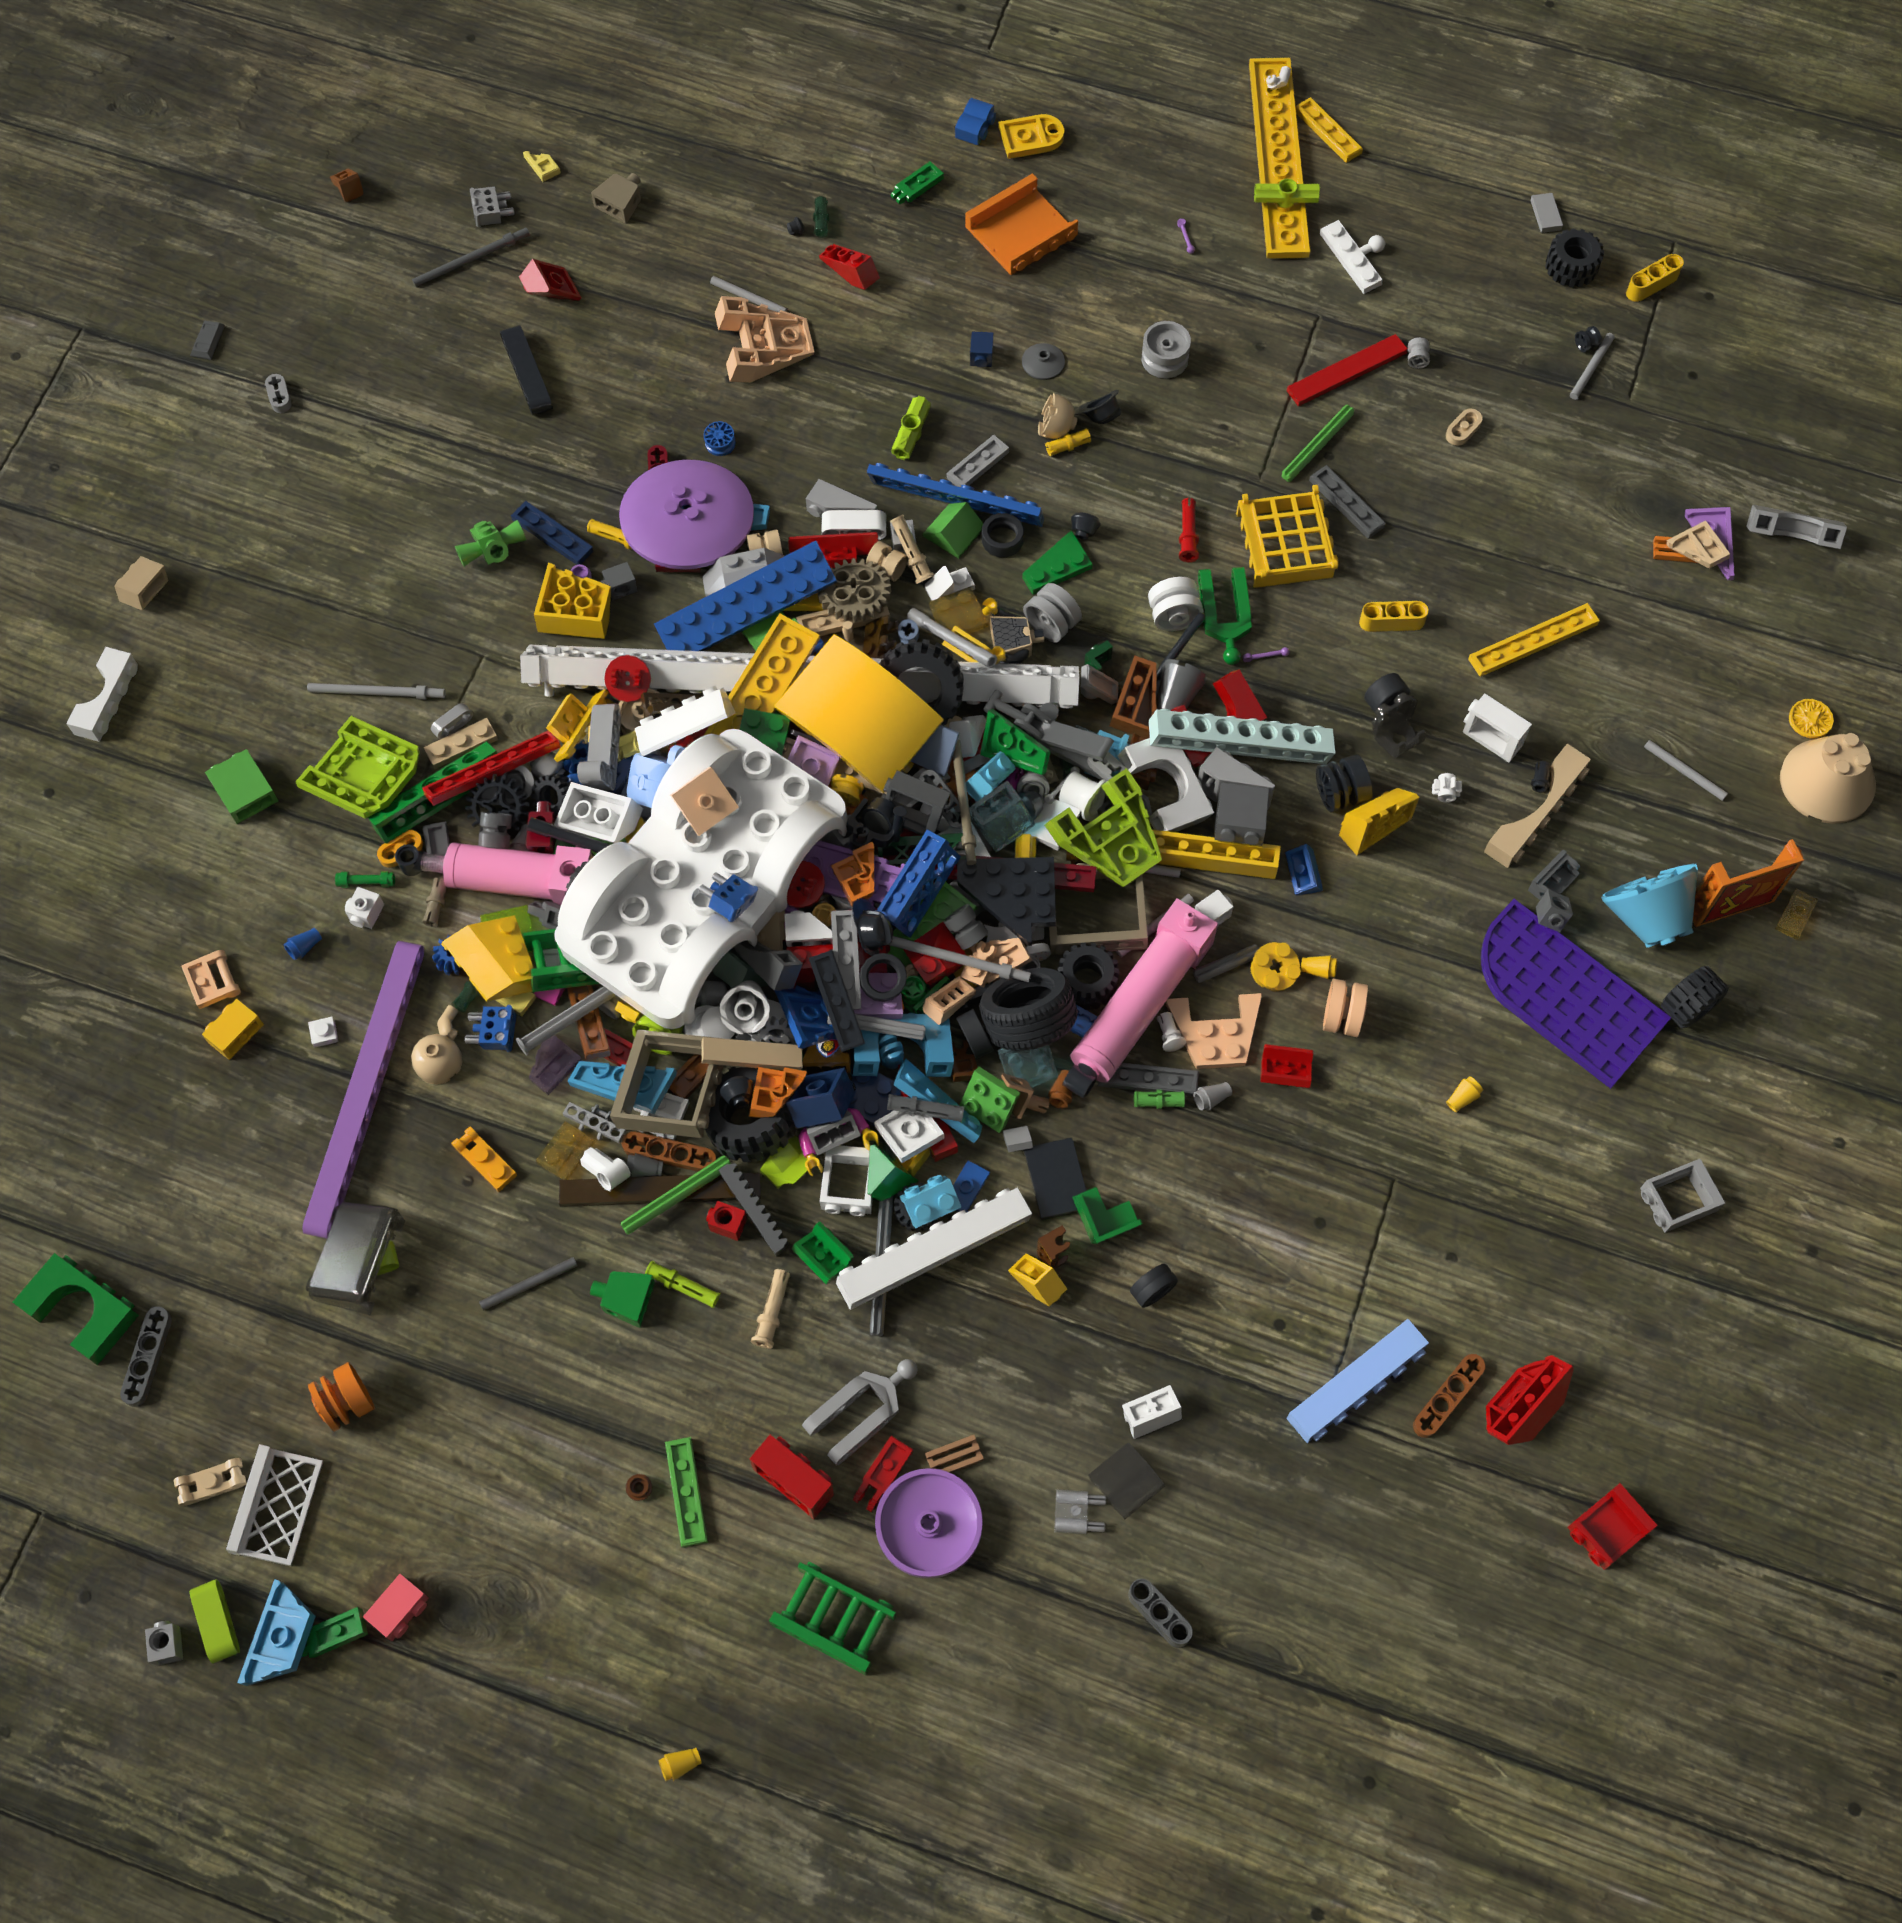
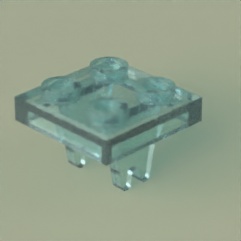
M1049 1044L1025 1051L998 1050L1004 1073L1027 1080L1031 1088L1058 1077Z

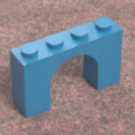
M908 1013L903 1014L902 1019H889L924 1025L925 1036L922 1040L909 1039L916 1042L923 1051L926 1077H951L954 1057L949 1018L940 1025L926 1014ZM861 1030L866 1044L850 1050L852 1076H877L880 1064L879 1042L882 1037L889 1034Z

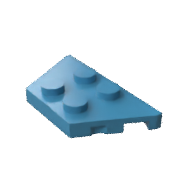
M274 1579L237 1682L241 1685L255 1684L296 1671L315 1615L284 1582Z

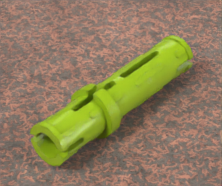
M654 1261L649 1263L645 1274H650L655 1280L663 1283L664 1287L668 1289L674 1288L711 1308L716 1306L720 1298V1293L678 1274V1271L675 1269L669 1270Z

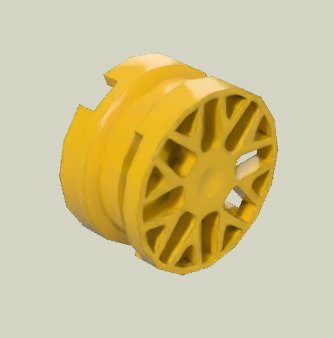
M841 774L834 775L831 780V789L842 797L845 806L853 807L859 805V794L862 793L864 788L863 782L859 784L857 778L846 775V778H842Z

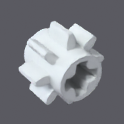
M1441 774L1438 776V779H1434V784H1432V794L1438 795V800L1441 802H1452L1462 792V781H1456L1454 774Z

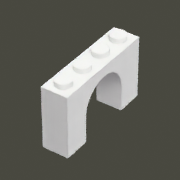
M1150 738L1126 746L1117 755L1120 762L1128 769L1131 775L1149 768H1159L1168 772L1178 785V801L1156 810L1149 817L1154 830L1178 832L1205 821L1214 813L1212 804L1207 799L1201 782L1196 777L1191 767V762L1182 749L1150 746Z

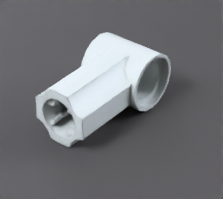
M588 1148L580 1159L581 1165L594 1174L602 1187L608 1191H611L630 1177V1170L624 1161L619 1158L613 1160L597 1148Z

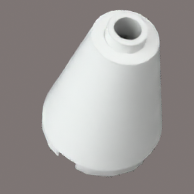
M749 980L730 989L723 996L720 1003L721 1019L729 1030L738 1034L755 1033L764 1027L769 1018L770 1006L759 984Z

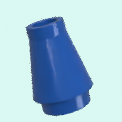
M312 928L309 931L288 938L284 948L292 959H302L322 940V937L315 928Z

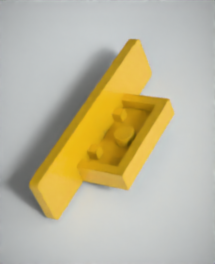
M606 689L594 695L587 706L580 702L572 693L565 697L546 727L548 731L563 743L554 757L556 762L564 758L569 759L575 753L576 749L574 747L585 737V730L591 724L592 707L606 703L604 699L609 693Z

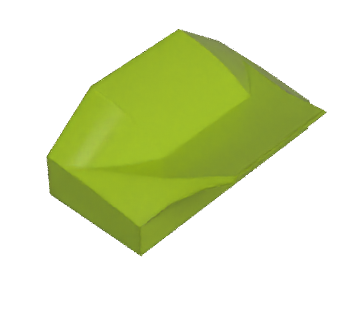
M797 1136L789 1139V1143L784 1148L780 1146L777 1149L778 1153L770 1156L760 1169V1172L777 1189L783 1184H794L808 1171L805 1167L807 1158H804Z

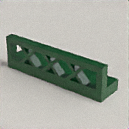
M963 833L937 834L949 842L948 845L955 851L965 850L962 848L961 842ZM923 835L900 837L899 842H892L886 848L878 847V857L883 858V855H897L894 860H888L889 865L898 867L901 864H906L910 857L905 853L908 850H914ZM960 855V859H966V855Z

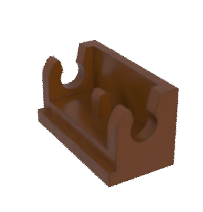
M1063 1225L1038 1238L1037 1255L1041 1262L1052 1267L1054 1270L1065 1264L1068 1260V1255L1058 1259L1059 1254L1066 1251L1070 1246V1242L1063 1243V1235L1066 1233Z

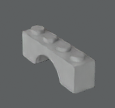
M1752 505L1746 526L1751 532L1772 536H1791L1841 549L1847 526L1840 521L1758 505Z

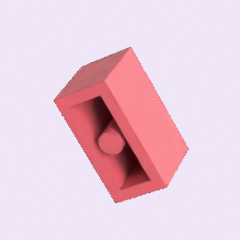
M399 1574L363 1618L386 1638L393 1641L395 1638H400L408 1629L407 1624L414 1616L417 1617L424 1611L427 1606L425 1602L429 1597L403 1575Z

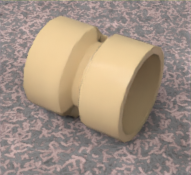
M778 530L767 531L764 533V536H761L759 533L746 535L749 551L766 548L783 555Z
M878 541L871 548L866 559V565L870 561H873V568L880 565L881 571H886V577H889L894 582L904 572L908 557L898 550L892 551L891 546Z

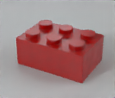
M770 1434L749 1459L753 1470L812 1519H815L834 1496L833 1484L830 1482L832 1479L821 1469L816 1472L810 1466V1460L800 1452L795 1455L790 1449V1444L782 1437L774 1438Z

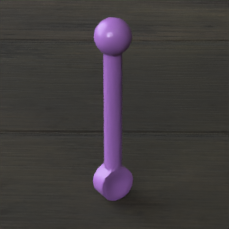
M1179 219L1177 226L1182 229L1188 246L1187 252L1192 254L1195 251V247L1191 245L1185 228L1186 220Z
M1284 647L1279 651L1254 655L1245 654L1243 655V661L1250 662L1252 659L1276 655L1288 656L1290 650Z

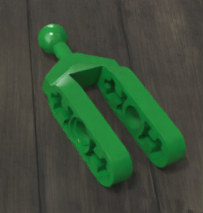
M1234 567L1231 571L1237 622L1218 624L1211 569L1198 570L1200 601L1203 613L1206 616L1203 621L1205 634L1226 643L1223 659L1228 665H1235L1241 659V653L1235 648V642L1251 632L1252 628L1245 568Z

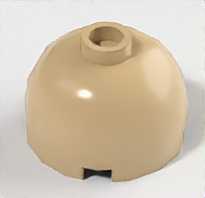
M1055 393L1048 397L1041 413L1044 417L1043 423L1039 421L1038 434L1046 438L1059 439L1067 434L1069 430H1074L1077 417H1074L1075 410L1073 404L1067 398Z
M441 1034L427 1035L419 1040L414 1046L411 1055L412 1066L416 1074L426 1083L435 1085L450 1081V1078L455 1073L458 1074L463 1062L462 1053L456 1043L446 1035Z

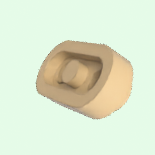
M1475 409L1464 410L1449 425L1446 432L1447 441L1452 445H1463L1480 428L1482 422L1481 413Z

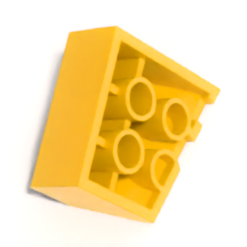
M548 562L534 612L537 631L540 633L605 639L610 616L611 587L588 577L584 579L578 577L567 569L562 571L557 569L554 564Z
M1400 788L1390 792L1386 791L1380 797L1346 813L1341 823L1342 827L1339 836L1357 856L1411 820L1419 796L1416 793Z
M515 915L467 925L441 943L445 950H448L455 958L456 964L470 977L469 980L486 1002L532 992L531 969H534Z

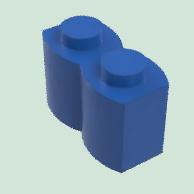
M970 98L955 126V138L975 145H979L981 140H985L988 127L993 125L996 119L994 105Z

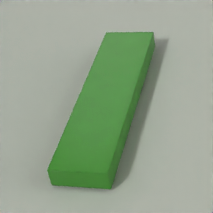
M688 1437L665 1442L681 1547L708 1543L692 1438Z

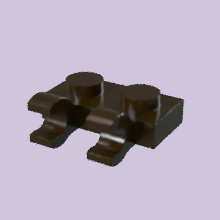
M888 615L867 623L862 652L870 658L884 659V654L890 649L894 650L897 641L888 642L887 634L898 630L899 621L890 622V616Z

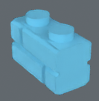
M1000 751L966 781L967 792L979 803L1016 769L1015 765Z

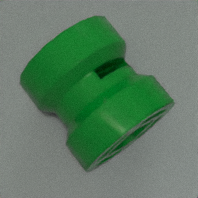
M907 977L906 985L901 992L903 1003L906 1006L914 1007L925 996V983L920 977Z

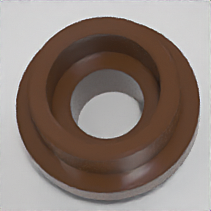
M643 1474L633 1475L626 1483V1493L634 1501H643L652 1492V1483ZM643 1484V1491L635 1492V1486Z

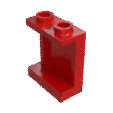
M1619 1483L1567 1528L1571 1531L1572 1539L1577 1544L1583 1545L1589 1552L1588 1556L1596 1566H1601L1605 1570L1658 1525L1623 1485Z

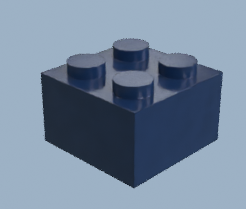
M845 1068L806 1075V1078L787 1100L786 1105L796 1128H812L818 1124L836 1123L842 1120L854 1097L855 1091Z

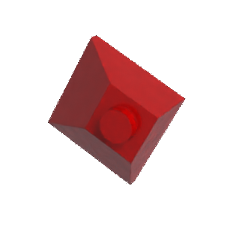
M532 259L519 276L525 291L531 295L535 294L543 297L576 301L581 299L565 267Z
M943 922L914 941L966 955ZM903 949L930 989L945 976H950L964 966Z

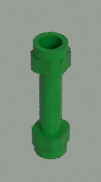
M381 871V875H350L349 872L336 873L335 875L336 887L350 888V884H381L382 888H389L390 886H395L396 881L395 873L389 871Z

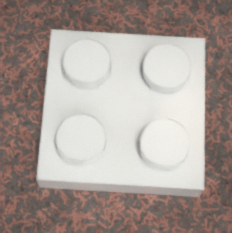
M892 1111L874 1122L875 1128L901 1163L944 1139L943 1131L933 1118L917 1114L909 1116V1113Z

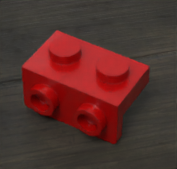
M1265 1044L1261 1060L1260 1082L1310 1088L1314 1051Z

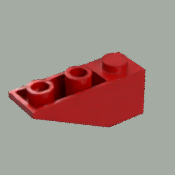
M835 244L828 246L819 255V258L852 286L865 290L880 278L873 259L869 255Z

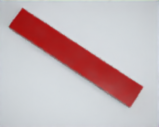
M1394 334L1287 386V393L1297 406H1300L1407 354L1408 349L1399 337Z
M546 731L423 787L424 795L434 806L476 787V783H484L485 777L491 780L493 774L500 776L561 748L559 740L550 731Z

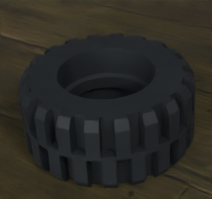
M916 639L909 640L908 644L904 645L903 642L897 644L894 650L890 649L885 654V658L881 659L879 665L897 679L902 672L914 667H921L932 671L940 680L941 692L938 698L928 705L944 719L941 725L945 726L948 723V719H953L956 715L957 709L962 702L964 676L960 671L961 666L958 660L953 659V654L949 650L944 651L942 649L943 645L937 642L935 645L929 644L930 640L923 639L922 642H916Z
M735 1066L728 1068V1072L722 1073L721 1084L717 1085L715 1092L716 1102L710 1109L709 1125L705 1129L711 1143L723 1156L728 1155L729 1159L738 1161L739 1158L743 1162H752V1159L755 1158L757 1161L764 1160L766 1155H775L778 1153L777 1149L780 1146L784 1148L789 1143L788 1138H792L796 1132L795 1123L786 1103L775 1116L761 1117L754 1123L747 1125L730 1123V1118L737 1108L730 1106L721 1096L720 1089L723 1083L736 1076H745L753 1081L755 1088L758 1068H736Z

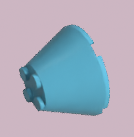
M1687 864L1660 871V874L1652 879L1647 880L1646 876L1604 893L1601 897L1602 901L1645 943L1646 947L1659 943L1661 945L1675 941V936L1677 935L1682 937L1693 933L1692 922L1698 867L1696 864Z

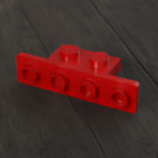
M878 533L789 537V554L817 541L830 568H835V563H838L840 566L843 565V560H846L849 564L853 558H855L857 563V555H868L874 544L878 542Z

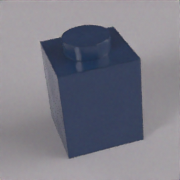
M972 331L970 366L992 367L994 332Z

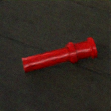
M1188 498L1182 500V534L1179 537V543L1181 544L1179 559L1188 563L1194 562L1199 558V552L1197 551L1199 536L1195 533L1196 500L1190 498V506L1188 505Z

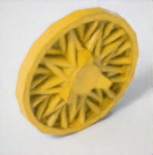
M1803 699L1796 702L1789 713V722L1794 731L1807 738L1825 736L1831 730L1834 722L1833 714L1828 706L1814 699Z

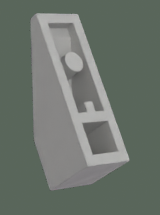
M818 479L806 497L807 511L814 517L822 518V514L830 510H877L876 504Z

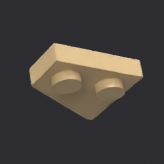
M1706 520L1668 539L1666 544L1672 550L1709 569L1730 557L1729 551Z

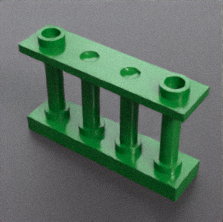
M556 929L523 933L528 952L533 951L537 967L531 969L533 992L600 984L571 964L563 956L555 940ZM557 948L561 965L547 967L543 950Z
M800 1562L798 1570L804 1576L787 1609L782 1611L781 1614L774 1611L769 1620L770 1624L866 1676L871 1667V1663L867 1661L868 1656L866 1654L885 1617L892 1621L895 1620L896 1612L892 1610L894 1606L881 1599L877 1603L822 1574V1568L814 1563L808 1562L805 1565ZM815 1579L828 1586L810 1623H806L803 1627L795 1622L797 1619L795 1615ZM837 1592L852 1600L833 1637L830 1636L829 1639H826L819 1635V1627ZM864 1605L876 1613L858 1648L850 1652L843 1648L844 1643L842 1641L860 1606Z

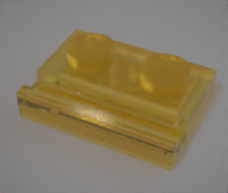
M565 1121L536 1159V1163L562 1180H568L581 1163L580 1159L583 1157L584 1151L593 1147L595 1140Z

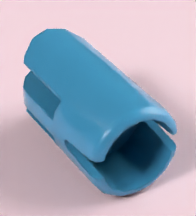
M891 1034L885 1035L879 1042V1056L885 1068L896 1069L898 1065L903 1063L904 1059L902 1043L897 1042V1037Z

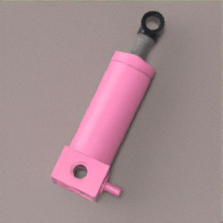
M451 843L446 855L443 857L441 855L426 854L425 851H418L415 846L410 844L399 847L395 853V859L402 873L407 876H415L424 871L443 873L444 883L447 888L549 899L558 905H561L565 892L567 891L566 886L569 883L571 874H574L575 869L581 866L583 862H588L593 858L590 849L558 845L556 854L489 848L461 843ZM414 858L412 861L406 862L408 859Z

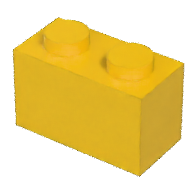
M236 999L224 1008L222 1014L215 1021L207 1025L202 1035L212 1047L230 1060L264 1024L258 1015Z

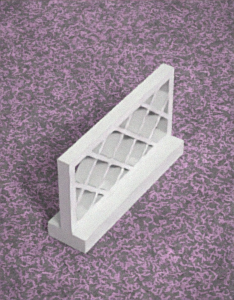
M259 1444L226 1548L228 1553L292 1566L323 1461L271 1449L268 1446ZM275 1456L285 1458L290 1465V1468L278 1475L272 1469ZM290 1460L298 1461V1463L293 1465ZM305 1463L315 1465L313 1475L302 1481L296 1469ZM271 1471L273 1478L268 1480ZM293 1471L299 1484L285 1491L278 1479ZM276 1481L282 1494L268 1501L264 1495L265 1487ZM310 1482V1485H309V1488H308V1491H307V1489H306V1487H305V1484H307V1483ZM302 1487L306 1493L305 1501L294 1507L287 1495ZM285 1497L291 1510L277 1517L270 1505ZM263 1498L265 1504L260 1506L261 1499ZM268 1507L274 1520L259 1527L255 1520L256 1515L259 1511ZM302 1508L301 1515L299 1517L296 1511ZM294 1513L298 1519L297 1528L286 1534L279 1521ZM277 1523L283 1536L269 1544L262 1531ZM255 1524L257 1530L251 1533L253 1525ZM260 1533L266 1546L256 1552L246 1550L249 1539ZM294 1534L293 1541L291 1543L288 1537ZM285 1539L290 1546L287 1559L275 1556L271 1548ZM269 1550L271 1555L264 1554L263 1552Z

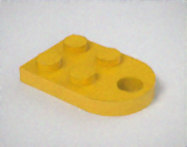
M1040 114L999 122V131L1008 159L1053 151L1062 144L1064 139L1063 124L1059 119L1051 115ZM1050 130H1057L1058 132H1057V133H1050L1049 131H1050Z

